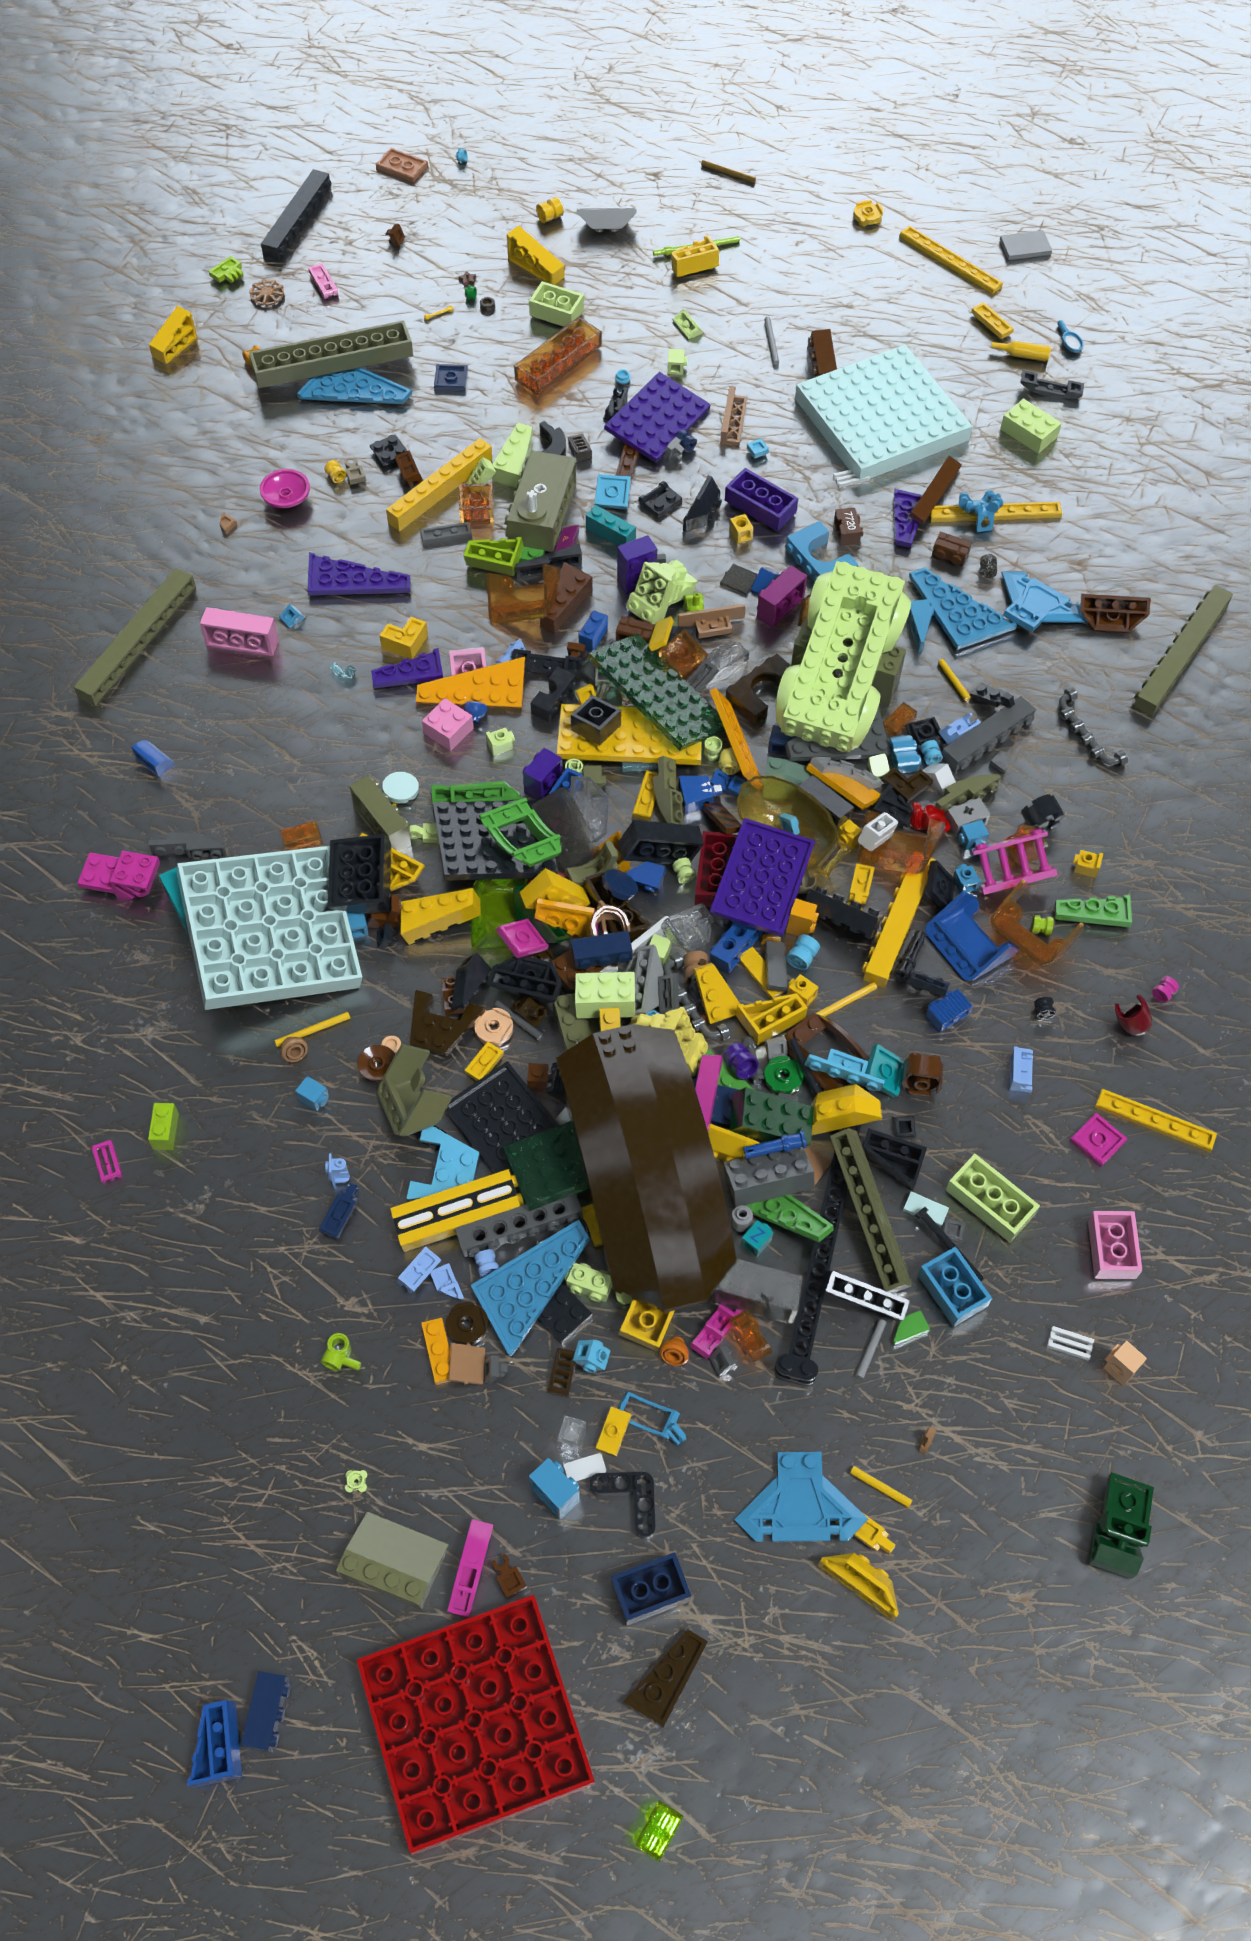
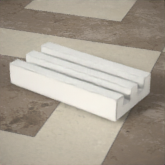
M851 469L834 473L833 475L839 488L869 481L870 476L861 479L859 482V478L852 474L853 471Z
M1053 1326L1047 1348L1089 1361L1094 1339ZM1053 1340L1060 1343H1064L1071 1347H1076L1085 1350L1086 1353L1053 1343Z

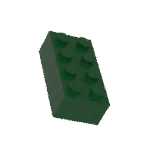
M745 1087L733 1092L729 1131L768 1142L780 1139L784 1134L789 1136L803 1130L806 1144L809 1146L811 1145L814 1106Z

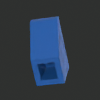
M647 861L626 872V874L631 876L636 884L644 886L645 890L654 892L655 890L660 891L666 868Z

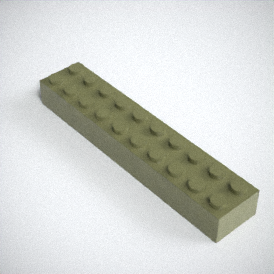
M402 320L250 351L249 355L258 388L412 357L413 348L406 324Z

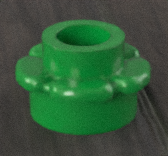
M469 285L468 288H465V297H468L469 301L470 299L475 300L477 289Z

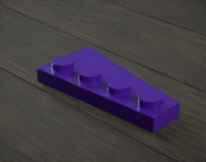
M894 489V533L896 545L908 548L912 546L919 523L911 518L909 514L922 495Z
M439 648L434 649L429 654H419L417 658L411 660L408 658L401 660L402 662L396 665L389 664L371 670L374 689L428 682L443 678Z

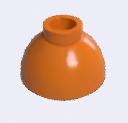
M673 1337V1339L666 1341L659 1352L661 1358L666 1363L674 1366L684 1365L689 1359L688 1347L681 1337Z

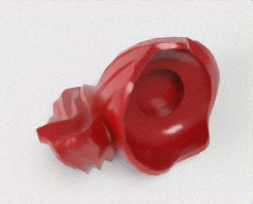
M912 802L913 810L910 824L914 829H926L940 834L950 830L951 825L945 817L944 810H939L931 804L926 805L923 810L918 802Z

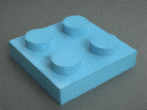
M598 474L594 505L600 508L627 510L631 477Z

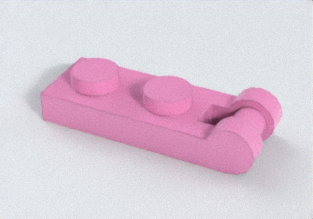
M323 263L308 267L309 273L321 292L323 299H328L332 295H339L338 289Z

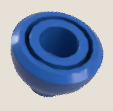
M467 701L463 706L464 711L472 715L474 723H479V719L483 718L488 710L486 704L474 701Z

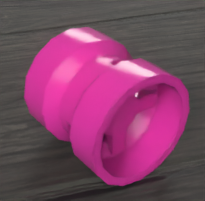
M1165 976L1160 981V985H1156L1153 988L1152 994L1159 1002L1167 1003L1171 999V995L1179 990V985L1173 978Z

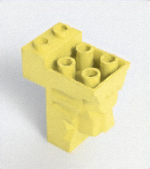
M684 1007L670 1010L665 1014H655L653 1016L640 1014L639 1016L632 1017L629 1025L636 1024L675 1030L690 1075L695 1076L700 1068L702 1055L708 1050V1044L702 1033H695V1029L692 1027Z

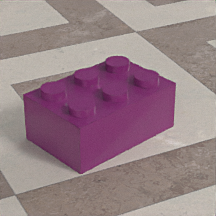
M792 565L787 570H783L776 580H772L765 590L760 591L756 618L773 628L804 599L807 575Z

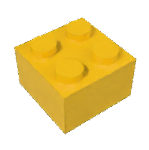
M633 1299L618 1335L657 1352L675 1310L664 1313L657 1310V1307L648 1303L646 1305Z

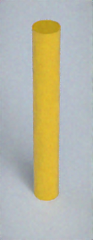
M940 659L938 661L939 666L962 698L968 701L971 696L945 660Z
M853 1466L850 1472L851 1475L909 1508L913 1501L912 1499Z

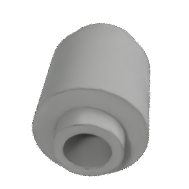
M744 1205L737 1206L733 1210L731 1225L736 1231L745 1232L749 1230L753 1219L752 1210Z

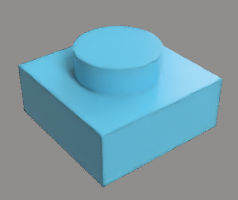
M761 438L747 443V449L754 459L769 453V448Z
M787 813L779 816L782 830L796 835L800 833L799 822L795 816Z

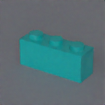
M597 505L585 515L586 529L616 546L636 540V527Z

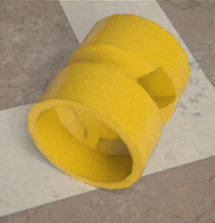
M558 197L547 200V203L544 201L536 205V212L542 223H547L564 214L562 203Z

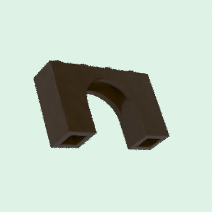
M776 653L774 656L768 657L760 666H756L752 672L742 676L734 685H730L726 689L725 698L738 713L755 726L767 717L768 705L759 699L752 689L763 683H771L779 687L785 670L791 665Z

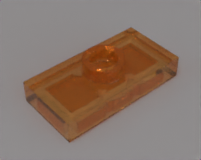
M903 702L883 722L885 730L896 736L905 727V724L909 723L917 715V711Z

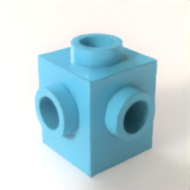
M579 1340L573 1361L583 1366V1370L586 1372L595 1373V1371H603L608 1363L611 1350L604 1347L603 1343L598 1340Z

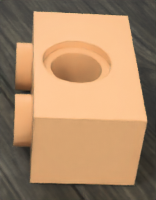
M1126 1341L1122 1346L1117 1344L1105 1358L1108 1363L1103 1369L1124 1386L1147 1358Z

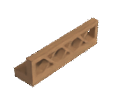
M729 386L720 444L739 446L748 397L735 395L736 387ZM734 401L743 402V404L737 406ZM739 412L741 415L735 417L733 413ZM736 423L738 427L733 429L730 425ZM731 435H735L737 437V440L728 439V437Z

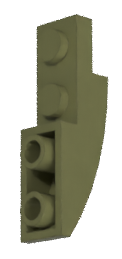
M666 756L658 757L659 775L653 776L658 806L668 823L683 824L682 792L676 791L675 760Z
M999 774L979 775L953 783L945 788L943 798L936 801L935 807L939 810H944L946 814L949 808L958 804L961 805L966 800L977 798L982 800L989 792L993 793L998 789L1001 776Z

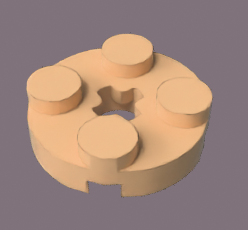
M492 1008V1010L485 1011L475 1021V1035L484 1044L490 1042L496 1047H500L513 1034V1021L510 1014L503 1009ZM495 1023L498 1024V1029L491 1030V1027L489 1025H494Z

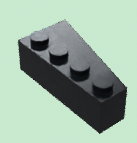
M819 886L810 889L806 902L817 905L816 913H819L818 917L826 920L829 918L832 923L838 926L845 927L847 925L849 926L848 929L854 933L862 934L864 932L866 933L864 937L868 939L875 937L883 915L879 914L880 910L873 907L866 909L858 901H846L844 896L834 893V895L828 894L827 889Z

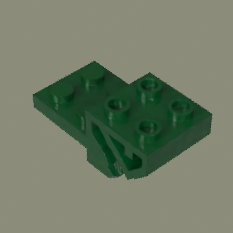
M1112 1472L1108 1475L1103 1514L1095 1523L1090 1565L1130 1579L1138 1575L1144 1560L1139 1547H1148L1152 1526L1149 1525L1154 1487Z

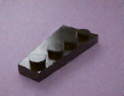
M687 1630L630 1696L624 1700L623 1704L664 1728L708 1641Z

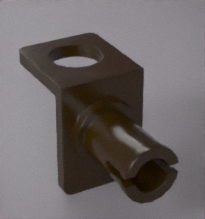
M519 997L509 1008L513 1012H519L534 1028L547 1013L546 1008L539 1006L531 997Z

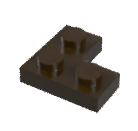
M893 768L882 777V782L886 786L891 784L893 791L898 796L901 795L904 801L908 803L931 786L933 779L921 769L907 778L897 768Z

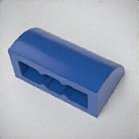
M147 740L140 741L132 746L135 758L158 777L175 765L174 761Z

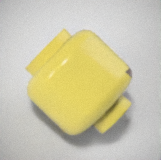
M732 747L721 751L718 764L722 772L728 775H733L741 770Z

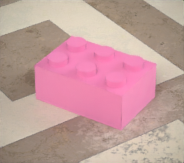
M1093 1211L1088 1219L1095 1279H1137L1142 1272L1135 1211Z

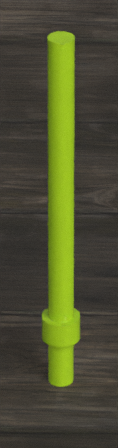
M740 236L712 241L716 246L740 242ZM693 244L675 247L665 246L663 249L653 250V256H670L672 252L684 246L688 248Z

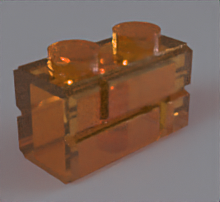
M316 820L280 830L286 851L323 846Z

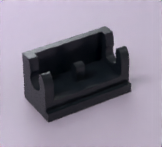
M617 387L614 388L603 420L609 421L627 404L628 388L623 387L621 394L617 392Z

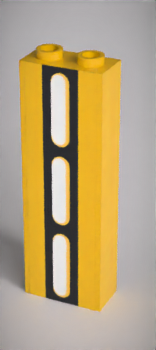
M509 1169L390 1208L402 1249L406 1252L457 1235L456 1227L524 1205L521 1193L517 1194L515 1187H518L516 1176H511Z

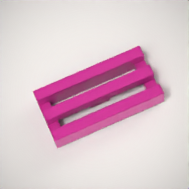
M112 1140L91 1146L101 1182L104 1184L107 1183V1180L113 1181L116 1177L122 1178ZM106 1146H109L116 1170L114 1173L112 1172ZM101 1148L108 1175L104 1174L97 1149Z

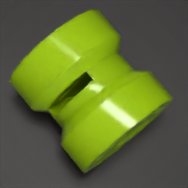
M1033 915L1031 934L1041 932L1046 936H1051L1054 923L1053 917L1041 918L1039 915Z

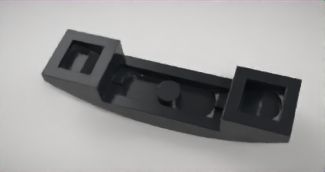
M1022 370L1020 383L1032 392L1058 399H1072L1083 396L1084 383L1068 380L1066 385L1037 378L1038 373Z
M513 650L512 660L525 657V671L551 675L559 667L576 676L581 675L583 658L573 656L560 658L531 654V651Z

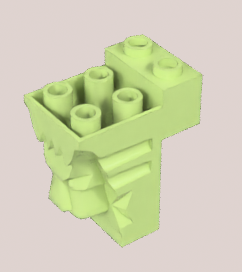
M672 560L668 564L644 562L635 592L630 593L626 608L642 620L656 624V622L664 619L669 605L683 600L684 595L694 593L698 580L687 573V569L678 560Z

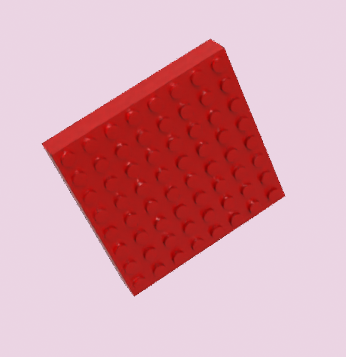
M535 1595L357 1659L405 1838L412 1856L595 1786V1780Z

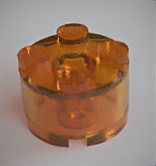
M1024 824L1018 828L1017 833L1007 837L1004 841L1031 834L1030 831L1037 828L1035 826L1028 827L1027 824ZM1042 837L1043 846L1045 850V846L1048 847L1049 845L1046 842V840ZM1034 839L1023 842L1027 861L1032 863L1039 859ZM1016 844L1005 847L1015 864L1021 867Z

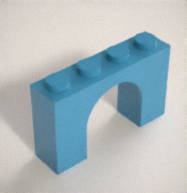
M821 521L787 536L785 545L786 551L795 558L796 563L802 566L805 573L814 580V583L819 575L832 572L836 561L847 562L852 566L858 567V563L849 553L830 562L819 561L811 556L810 552L828 543L829 530Z

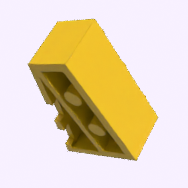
M546 868L520 891L524 905L528 909L536 910L538 898L585 907L590 904L584 887Z
M795 993L775 997L773 1000L764 1002L760 1000L748 1005L739 1004L737 1005L736 1017L748 1034L753 1037L756 1045H759L803 1021L806 1018L808 1007L799 995Z

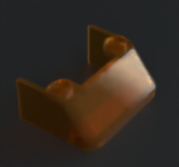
M1022 879L991 915L990 924L996 932L1038 964L1048 966L1066 954L1083 934L1084 924L1080 922L1066 940L1054 938L1048 945L1018 923L1023 916V910L1015 902L1027 890L1026 881Z

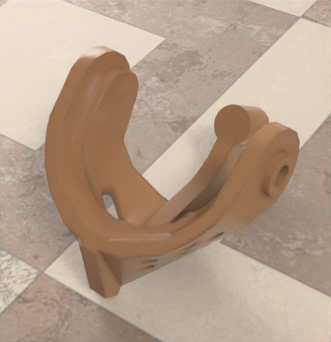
M602 900L598 902L599 905L589 926L590 937L598 936L596 924L601 922L603 935L608 934L605 920H616L620 923L623 931L630 932V923L622 910L607 905Z

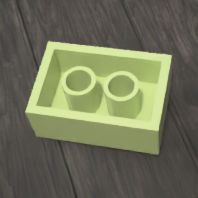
M543 281L529 300L530 316L572 329L584 310V294Z
M1023 398L1004 414L1000 430L1039 454L1058 437L1062 423Z
M635 972L576 973V1018H599V1009L618 1007L620 1017H636Z

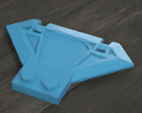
M1024 571L1001 572L1012 602L1004 611L1003 616L1024 629L1033 632L1042 622H1087L1080 612V604L1078 602L1073 604L1070 602L1071 598L1036 578H1028V574Z
M778 1452V1476L734 1521L755 1542H763V1535H772V1542L831 1541L830 1534H840V1541H848L868 1521V1518L823 1476L822 1452ZM763 1521H772V1525H763ZM830 1521H839V1525H830Z

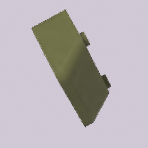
M401 1044L379 1083L377 1094L395 1135L405 1137L435 1126L441 1121L443 1113L452 1100L451 1095L426 1089H423L421 1094L419 1092L420 1087L425 1082V1076L421 1068L430 1054L429 1050Z

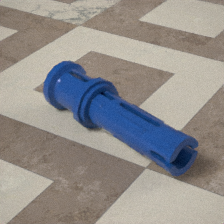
M801 1130L797 1134L789 1136L784 1134L780 1139L744 1146L743 1149L745 1157L748 1159L782 1150L790 1152L791 1149L803 1147L804 1149L807 1148L804 1132Z

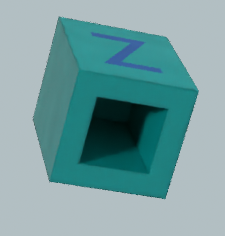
M757 1220L742 1237L741 1246L757 1258L772 1241L774 1232H772L769 1225Z

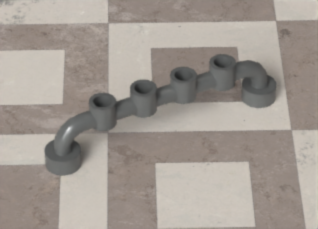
M1073 687L1065 689L1064 694L1059 699V706L1062 710L1060 711V716L1064 721L1069 719L1072 722L1070 729L1073 733L1079 732L1082 735L1080 742L1083 746L1090 745L1092 748L1090 749L1091 757L1093 759L1099 757L1108 765L1118 764L1122 766L1128 763V757L1123 750L1114 753V758H1110L1105 754L1104 748L1098 745L1093 734L1086 730L1083 721L1075 716L1073 708L1068 707L1066 701L1072 702L1078 699L1076 690Z
M679 952L670 955V960L663 967L664 975L673 974L671 972L673 966L675 969L684 966ZM678 983L679 1002L683 1003L684 1006L682 1007L685 1008L687 1015L693 1019L690 1022L695 1032L700 1030L709 1039L720 1038V1040L724 1041L730 1038V1032L724 1023L716 1026V1031H710L706 1027V1023L697 1013L694 1003L690 1002L685 989L681 988Z

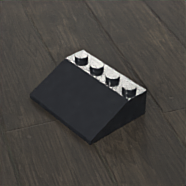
M377 834L330 840L327 908L330 910L361 913L389 912L391 843L386 835Z

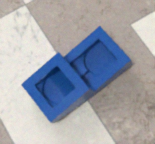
M719 769L715 771L710 780L711 786L721 785L723 793L738 798H743L750 785L748 781L737 775L731 777Z

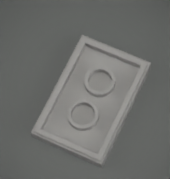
M1044 230L1003 235L1000 237V242L1008 260L1052 254V248Z

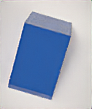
M761 567L751 592L759 595L760 591L765 590L772 580H776L780 576V573L770 568Z

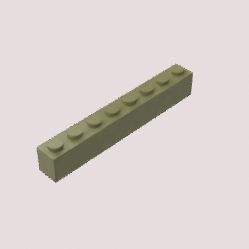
M847 1128L831 1135L834 1149L884 1290L889 1293H895L912 1286L857 1131Z

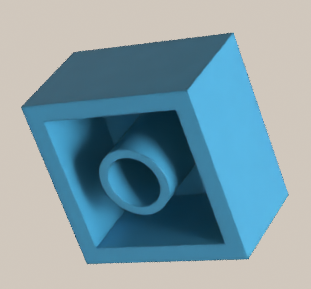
M547 1458L529 1475L530 1488L561 1519L579 1502V1485L572 1477L567 1478L562 1473L564 1469L556 1460L552 1462Z

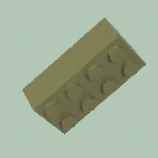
M369 775L349 785L354 808L375 835L385 834L391 843V848L399 852L410 847L411 834L408 829L410 825L407 819L400 816V812L395 805H391L389 797L385 792L382 793L376 780L372 781Z

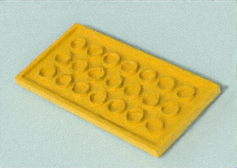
M561 704L557 755L562 757V759L658 763V757L666 756L675 760V764L701 765L702 710L615 706L621 709V726L599 746L571 731V714L581 705Z

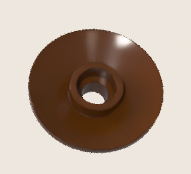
M372 1045L366 1048L358 1058L359 1072L368 1080L381 1081L395 1057L394 1051L384 1045ZM377 1064H381V1065H382L381 1067H378V1068L375 1067V1065H377Z

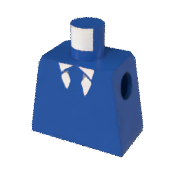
M679 776L678 787L679 792H682V805L685 815L703 810V804L713 803V796L722 795L721 785L711 786L708 776Z

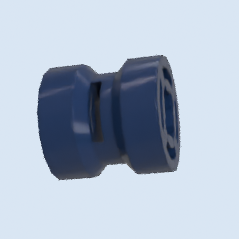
M686 430L679 431L675 436L681 440L680 445L687 453L691 452L697 444V439L689 436Z

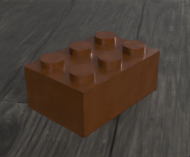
M571 949L552 961L562 982L561 989L566 995L575 993L576 973H610L618 971V963H612L607 966H593L588 969H575Z

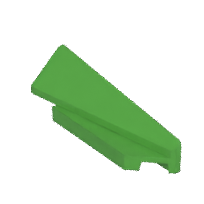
M505 781L453 784L450 786L431 785L432 803L521 799L520 792L513 789Z

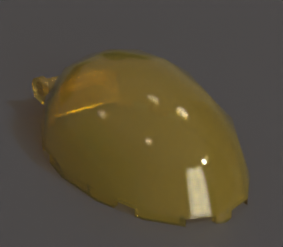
M755 776L741 784L736 800L740 819L743 821L744 818L782 830L779 816L783 813L795 816L799 822L798 827L800 831L797 835L815 841L805 871L816 869L828 879L830 877L829 874L847 852L851 851V848L838 838V829L829 811L815 796L797 784L775 776ZM839 845L841 849L837 852V854L833 857V859L829 862L825 869L821 868L820 866L830 857L835 848Z

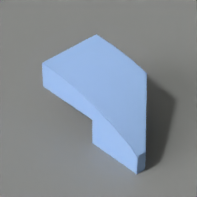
M449 1263L434 1269L430 1273L438 1292L459 1300L464 1299Z

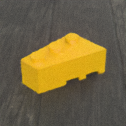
M706 235L703 240L699 242L697 240L694 241L693 245L688 248L684 246L671 253L672 271L677 277H683L687 274L718 267L719 249L711 238Z
M178 305L149 343L153 358L167 364L197 338L191 312Z

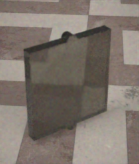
M732 564L728 572H725V576L720 584L747 595L758 574Z

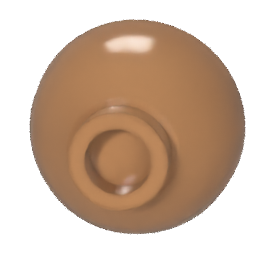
M287 1037L281 1046L282 1058L290 1063L302 1060L308 1052L307 1043L299 1037Z

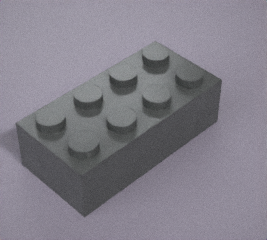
M803 1147L791 1149L790 1152L782 1150L746 1159V1157H741L723 1162L725 1180L735 1207L815 1188L814 1171Z

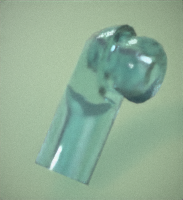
M333 663L330 667L339 678H353L355 676L356 669L353 666L342 669L337 663Z

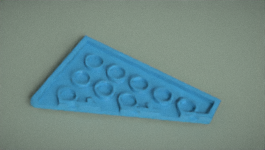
M359 367L312 377L297 395L299 399L404 404L412 395V390Z
M924 567L909 573L910 580L922 598L928 599L930 606H933L934 616L957 650L1016 629L1017 624L1015 622H1009L1003 618L1001 613L995 612L994 609L984 603L980 604L973 600L971 595L964 593L955 585L945 583L941 580L940 576L933 574Z
M579 1220L471 1285L509 1356L516 1352L589 1242L590 1238Z

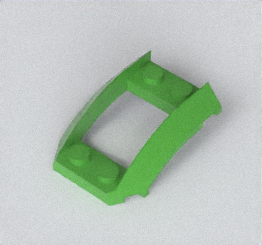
M526 797L480 814L479 818L497 844L511 856L529 867L557 857L561 853L560 834L556 835L542 822L534 809L531 810ZM523 821L539 842L518 850L503 836L499 829Z

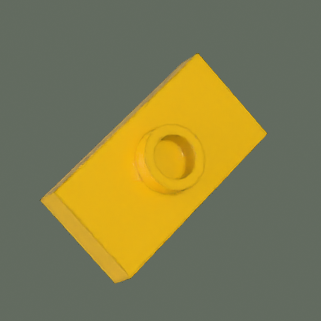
M611 1407L596 1449L617 1457L632 1414Z

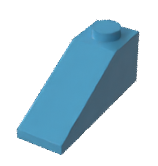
M928 599L911 601L908 621L918 652H922L931 616L934 615L933 606H930Z

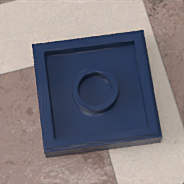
M436 364L434 391L466 392L468 365Z

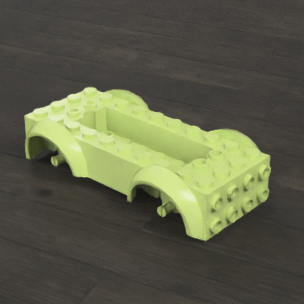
M836 561L832 572L818 576L811 592L808 608V626L812 630V634L802 663L790 666L785 670L778 688L776 720L781 728V732L788 736L801 737L805 741L817 742L824 747L831 746L841 752H850L860 746L872 725L880 702V693L872 684L882 653L891 651L895 646L911 608V600L903 592L904 580ZM845 639H851L853 641V645L851 647H846L843 645V641ZM844 656L847 658V661L842 663L838 660V657ZM839 669L842 671L843 676L835 678L832 672Z

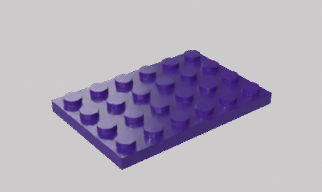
M659 371L605 424L604 430L657 463L664 456L666 447L675 438L677 433L681 430L688 431L710 409L711 404Z
M744 818L710 909V914L783 937L815 841Z

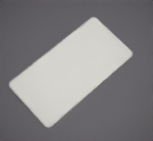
M601 1453L564 1464L567 1478L572 1477L575 1481L592 1477L597 1473L606 1472Z

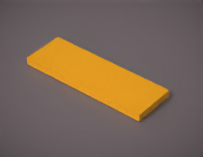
M714 688L710 690V693L742 774L757 789H760L764 784L733 707Z

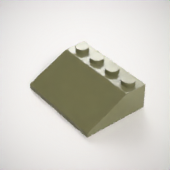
M575 993L558 996L557 1001L553 1002V1009L565 1051L591 1034L600 1032L599 1018H576Z
M367 1512L346 1547L336 1572L339 1577L422 1610L449 1544Z

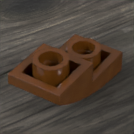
M455 977L441 978L445 1015L464 1013L465 1010L461 1009V1007L455 1011L451 1009Z

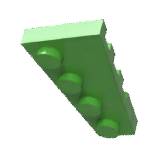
M1124 895L1123 898L1107 896V899L1092 897L1084 901L1080 899L1056 900L1054 905L1055 919L1121 927H1131L1132 925L1130 895Z
M790 1194L745 1205L752 1210L753 1215L817 1242L823 1240L833 1231L831 1223Z

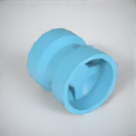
M929 740L921 745L920 749L922 754L925 755L924 760L927 765L939 763L943 759L941 751L938 750L937 741Z

